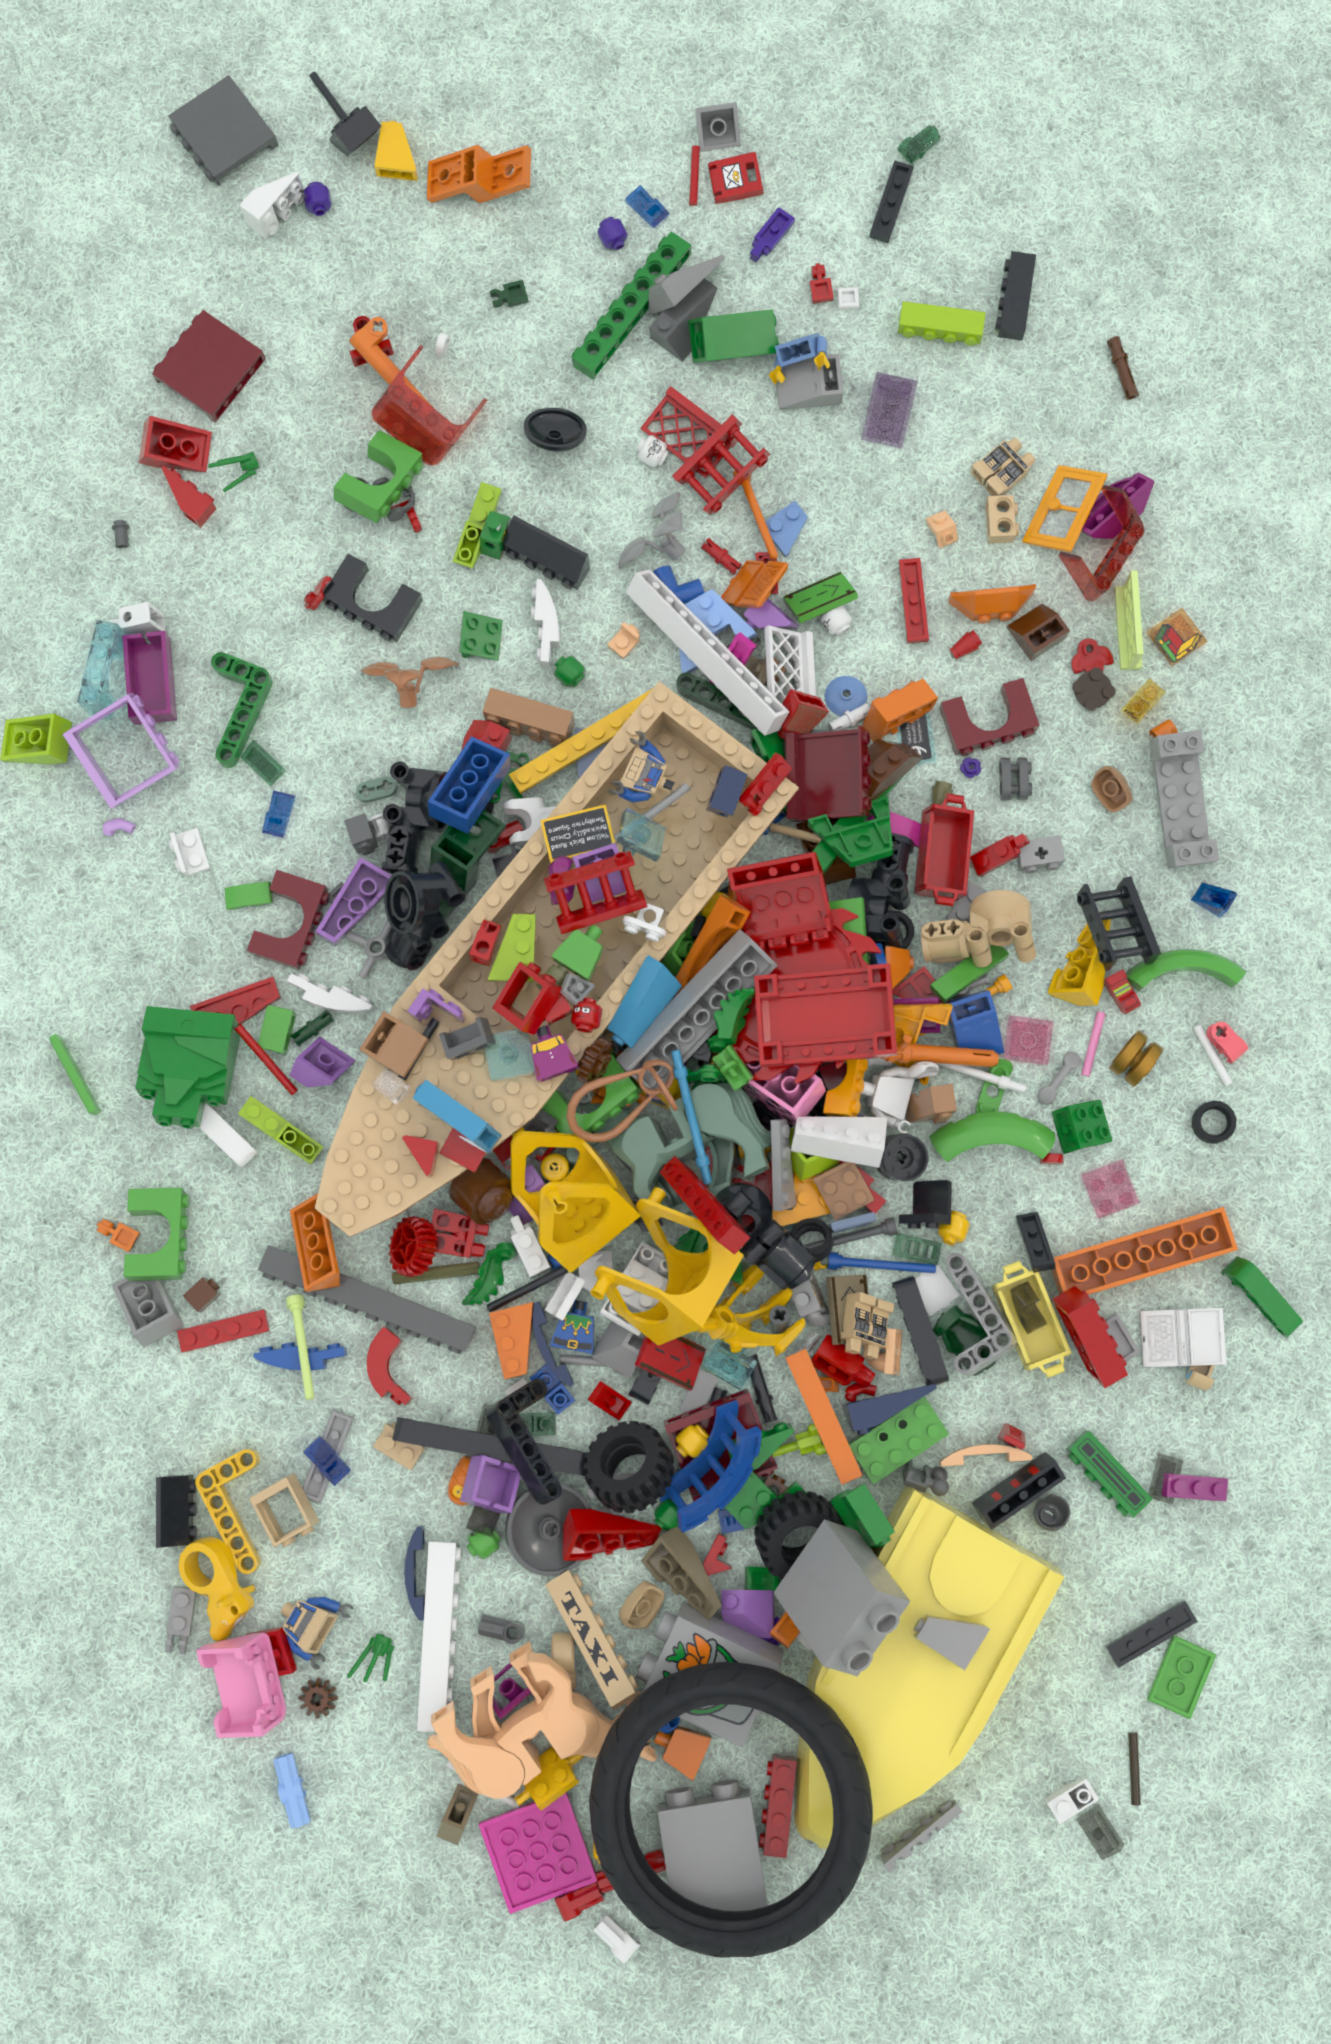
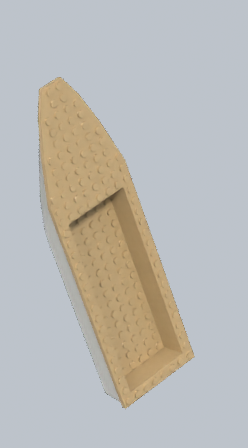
M660 681L547 817H556L606 804L614 836L668 796L670 793L659 789L655 799L650 798L648 801L632 803L619 797L618 794L610 795L608 793V790L611 789L616 791L615 785L610 782L621 781L635 748H640L639 745L630 742V738H634L636 741L639 740V735L635 731L643 732L646 735V740L653 744L664 758L665 765L667 766L665 777L676 781L673 791L684 783L690 788L687 793L620 843L614 838L619 852L630 851L635 865L628 868L635 890L642 889L646 903L664 910L658 927L667 932L664 938L654 942L645 938V932L638 931L637 934H632L625 931V926L622 922L624 916L637 919L640 910L593 924L603 931L596 941L603 946V952L590 980L591 983L595 984V987L584 998L596 1000V1004L603 1009L600 1026L598 1029L593 1030L592 1033L577 1031L571 1023L572 1014L549 1026L552 1036L562 1035L577 1063L581 1060L584 1050L588 1046L590 1047L591 1044H594L595 1040L609 1026L645 958L649 955L659 962L663 959L728 878L727 868L737 867L799 790L798 786L785 777L764 803L761 813L757 816H752L748 812V807L743 806L739 800L732 817L729 815L728 817H723L706 811L720 769L726 765L748 774L740 794L741 796L767 763ZM542 826L533 834L393 1005L389 1014L420 1034H423L431 1018L440 1022L407 1080L404 1081L398 1077L397 1073L368 1057L353 1088L326 1158L315 1204L316 1210L350 1237L398 1216L467 1170V1168L439 1153L453 1128L413 1099L417 1087L423 1084L425 1080H428L502 1135L491 1149L492 1151L534 1119L571 1073L569 1072L538 1083L531 1051V1044L539 1041L537 1033L532 1035L522 1032L492 1009L507 982H488V977L513 914L536 915L534 964L541 968L540 972L542 974L553 964L556 967L559 965L552 960L551 956L573 932L561 935L556 916L562 913L559 905L551 904L550 892H547L544 878L549 877L548 866L551 863ZM573 861L571 865L572 869H575L576 867ZM576 884L574 896L568 903L570 911L583 908ZM625 892V893H622V894H619V895H616V896H613V897H618V896L624 895V894H626V892ZM647 910L643 914V919L650 924V922L655 921L656 913L652 910ZM484 919L502 925L490 967L470 961L469 956L476 934ZM590 926L577 930L585 934ZM535 980L533 983L524 984L512 1004V1007L524 1016H526L540 993L539 988L536 986L538 982ZM423 988L428 992L430 989H433L442 996L443 1002L448 1004L451 1001L459 1006L466 1020L462 1023L433 1004L431 1015L426 1020L423 1018L420 1023L409 1014L408 1009ZM566 998V1000H567V1002H568L570 1008H571L572 1011H573V1006H574V1004H572V1003ZM476 1018H487L496 1044L458 1060L447 1059L439 1034L442 1032L451 1033L476 1022ZM547 1021L542 1022L540 1027L548 1025ZM408 1135L440 1143L433 1176L429 1178L425 1175L403 1141V1136Z

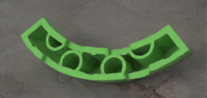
M1180 949L1161 953L1154 963L1145 964L1144 960L1126 973V978L1130 985L1139 992L1149 982L1162 975L1180 971H1196L1213 976L1232 988L1243 978L1247 971L1233 961L1215 953L1202 950Z
M992 1111L971 1114L967 1118L955 1123L949 1122L936 1130L929 1138L936 1151L947 1162L964 1151L988 1144H1007L1021 1147L1043 1159L1054 1145L1055 1133L1034 1119L1023 1118L1016 1113Z

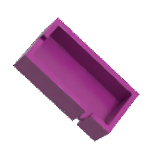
M166 631L147 632L146 638L151 643L148 644L142 633L122 635L126 694L133 693L138 695L144 704L142 708L146 714H150L156 723L177 721L170 637ZM128 703V718L134 725L142 724Z

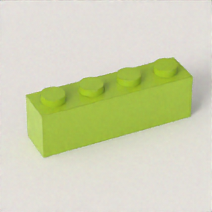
M902 301L898 333L909 338L916 335L923 336L926 340L938 338L943 339L947 343L961 341L966 345L974 346L981 343L986 312Z

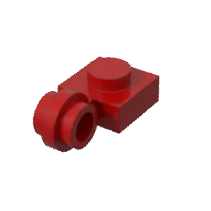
M815 263V266H811L812 278L817 279L810 281L812 303L833 301L831 278H824V264Z

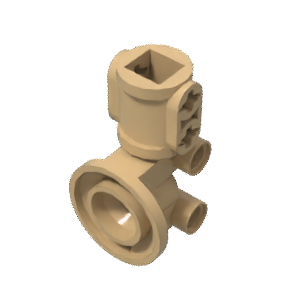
M1008 890L990 891L979 895L971 902L969 907V923L952 919L934 921L922 925L921 943L925 962H955L972 956L975 966L986 967L992 962L991 945L1006 946L1014 943L1019 961L1023 963L1033 961L1037 953L1032 936L1031 903L1025 896L1017 892Z

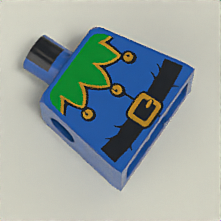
M574 1301L572 1313L568 1312L563 1321L559 1319L550 1346L593 1354L594 1317L585 1316L588 1302Z

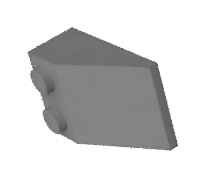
M124 1278L112 1285L133 1336L144 1348L184 1326L162 1280L128 1281Z

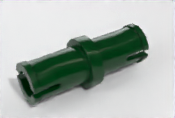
M325 1010L312 1021L308 1020L306 1025L292 1034L291 1037L298 1046H301L312 1036L319 1035V1031L335 1020Z

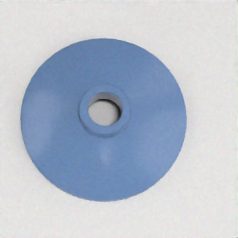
M840 676L828 684L825 690V702L834 714L843 716V713L847 710L852 711L867 702V691L863 683L857 678ZM848 691L850 696L844 697L842 693Z

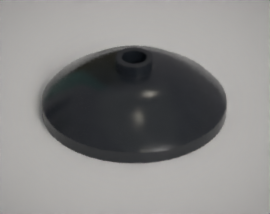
M561 408L538 409L526 417L523 427L524 434L531 443L541 449L553 452L568 451L579 446L585 440L587 433L586 424L581 417Z

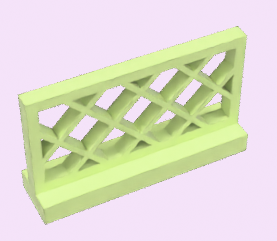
M1138 570L1130 572L1123 586H1115L1114 588L1120 670L1142 669V656L1144 653Z

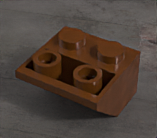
M1040 604L1007 626V629L1030 661L1065 640L1070 632L1059 614L1044 604Z

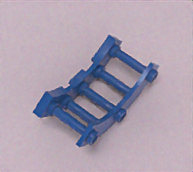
M737 1400L716 1407L715 1422L707 1440L708 1445L689 1464L673 1476H670L673 1480L671 1486L666 1487V1494L663 1497H659L660 1502L671 1498L677 1506L678 1528L682 1533L709 1519L707 1516L717 1508L722 1510L741 1490L753 1470L752 1463L760 1451L761 1430L758 1426L747 1430L737 1419ZM734 1430L737 1432L736 1445L731 1439ZM727 1448L733 1457L725 1470L718 1459ZM713 1468L720 1479L708 1490L701 1481V1478ZM694 1485L701 1497L687 1505L679 1494Z

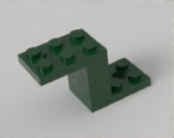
M485 810L482 811L473 825L481 829L480 833L473 834L469 831L467 834L449 825L431 846L429 868L437 862L446 863L465 896L477 883L481 857L506 828V824ZM440 900L439 912L446 921L457 907H449L445 900Z

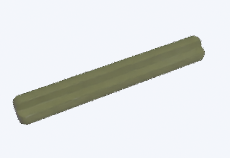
M479 1262L429 1267L428 1271H424L423 1275H418L417 1277H407L396 1271L392 1273L393 1284H403L477 1275L480 1264Z

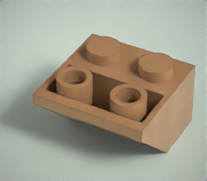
M383 1011L359 1050L369 1058L405 1078L429 1039Z

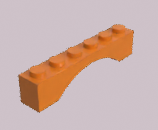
M719 896L676 976L677 981L682 987L675 996L713 958L723 943L735 935L739 929H742L750 911L740 903L728 897Z

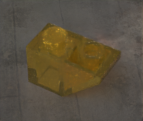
M1149 678L1121 711L1138 724L1162 699L1166 691Z

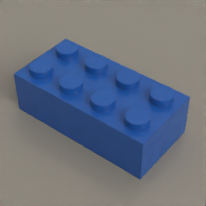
M471 736L428 800L429 816L468 834L510 770V754Z

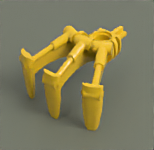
M755 1264L743 1272L742 1285L735 1282L732 1283L736 1288L733 1293L726 1297L719 1305H715L704 1326L694 1332H708L713 1340L724 1338L725 1342L729 1343L730 1350L733 1353L740 1352L742 1348L773 1346L775 1356H778L786 1351V1348L800 1334L806 1323L804 1318L799 1319L781 1334H762L744 1328L750 1322L761 1318L764 1325L769 1323L771 1309L778 1305L785 1306L793 1294L789 1288L786 1290L782 1289L763 1305L759 1306L758 1310L744 1314H734L728 1308L733 1304L735 1298L740 1292L743 1295L748 1293L765 1274Z

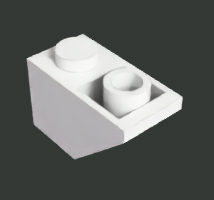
M1087 1778L1064 1785L1044 1798L1045 1803L1059 1824L1099 1800Z

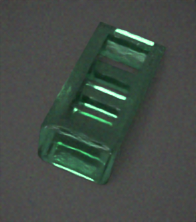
M899 1233L895 1236L891 1256L938 1265L942 1243ZM904 1240L906 1241L904 1252H901ZM911 1242L915 1243L913 1254H909ZM921 1244L924 1245L922 1257L918 1256ZM929 1246H933L931 1259L927 1258Z

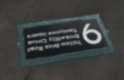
M930 712L911 724L907 721L897 728L899 730L897 732L898 743L909 745L923 757L917 763V766H920L922 763L936 762Z

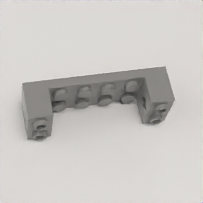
M1202 731L1166 734L1150 740L1168 869L1219 861L1217 840H1209L1198 755L1204 752Z

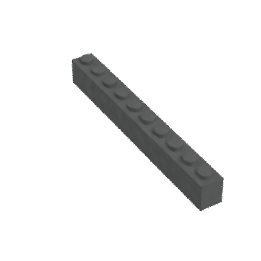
M268 1245L258 1268L259 1271L264 1272L262 1277L272 1281L279 1278L284 1280L282 1285L295 1289L296 1286L304 1288L298 1256ZM341 1273L340 1286L310 1292L303 1291V1293L316 1297L317 1294L325 1296L324 1301L333 1305H337V1302L345 1304L344 1309L357 1314L358 1310L366 1313V1318L378 1322L379 1318L386 1320V1326L397 1330L399 1326L408 1329L407 1334L419 1338L420 1334L429 1337L427 1342L434 1345L447 1344L449 1345L448 1350L457 1354H461V1351H468L477 1328L474 1325Z

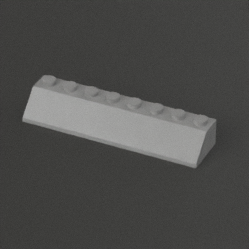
M739 929L662 1010L632 1049L628 1046L616 1058L617 1062L627 1072L640 1069L644 1062L654 1059L664 1060L675 1069L671 1051L680 1049L684 1064L717 1029L713 1014L716 1010H722L720 1001L722 999L729 1001L727 994L730 992L735 994L734 990L736 989L742 991V988L755 989L754 976L770 974L778 965L748 935ZM662 1065L653 1066L665 1084L669 1078L668 1068ZM647 1070L643 1076V1085L650 1089H657L659 1087L658 1083L649 1070ZM638 1074L632 1075V1077L637 1080Z

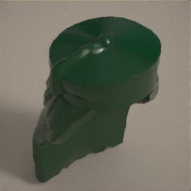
M958 1305L953 1306L945 1313H941L933 1328L934 1333L938 1337L942 1336L947 1351L956 1357L988 1337L981 1323L972 1315L964 1313ZM984 1347L981 1350V1357L987 1358L990 1354L989 1347ZM965 1359L962 1362L967 1369L970 1368V1359ZM996 1361L973 1375L977 1376L983 1373L984 1370H989L996 1364Z

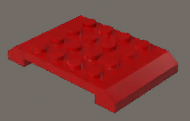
M890 963L867 965L864 968L754 976L760 1066L777 1067L883 1058L897 1055Z

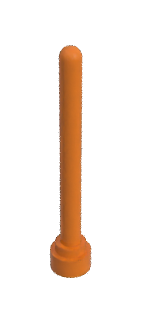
M736 471L733 472V476L735 477L738 474ZM750 475L741 485L769 556L775 560L778 558V553L751 487L752 475Z

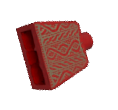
M790 689L782 703L789 711V714L778 731V735L786 740V733L788 732L808 734L829 713V710L820 697Z

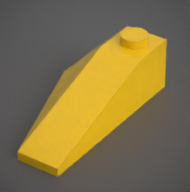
M1111 919L1103 920L1105 930L1110 931ZM1086 924L1077 938L1079 946L1073 952L1068 951L1065 958L1069 961L1063 970L1057 968L1047 993L1078 1006H1097L1104 987L1105 969L1099 961L1097 947L1089 926Z

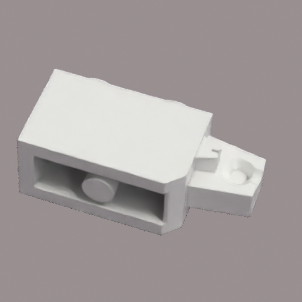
M519 1215L511 1218L510 1221L515 1229L510 1232L512 1235L511 1239L529 1276L533 1278L551 1269L532 1227L528 1223L523 1225Z

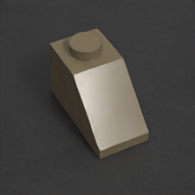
M457 1784L436 1837L455 1845L459 1844L476 1802L477 1793L468 1787Z

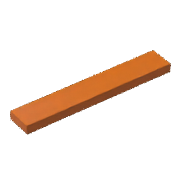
M804 1349L786 1357L785 1359L841 1485L863 1476L807 1350Z

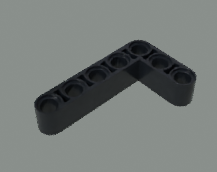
M534 1379L491 1405L487 1409L486 1417L536 1502L545 1505L561 1496L562 1487L519 1415L521 1411L544 1398L548 1392L547 1385L543 1380Z

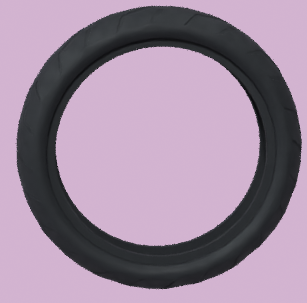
M738 1662L699 1664L670 1674L644 1690L630 1702L610 1728L597 1756L589 1795L591 1831L596 1853L604 1874L620 1900L640 1922L654 1933L679 1947L713 1957H754L794 1945L822 1926L850 1895L861 1873L870 1845L873 1822L870 1782L865 1764L850 1732L836 1712L809 1688L774 1669ZM721 1704L739 1705L754 1708L776 1717L798 1733L809 1745L820 1762L827 1778L833 1804V1829L825 1855L816 1870L803 1885L789 1896L766 1907L747 1911H723L699 1905L686 1899L670 1888L654 1872L645 1859L634 1834L630 1813V1789L639 1756L647 1742L663 1726L678 1716L694 1709Z

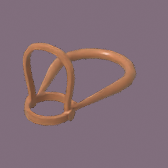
M661 1059L648 1060L644 1062L640 1069L598 1078L585 1083L573 1094L567 1106L566 1118L570 1130L578 1138L589 1142H605L613 1139L629 1127L656 1094H663L672 1109L677 1111L678 1106L668 1090L674 1081L673 1068L668 1062ZM662 1065L668 1068L669 1078L665 1084L653 1066ZM647 1070H649L658 1083L659 1087L657 1089H650L643 1085V1076ZM638 1074L637 1080L640 1088L645 1093L650 1094V1096L616 1127L604 1133L592 1134L584 1131L578 1125L575 1117L576 1107L581 1098L589 1091Z

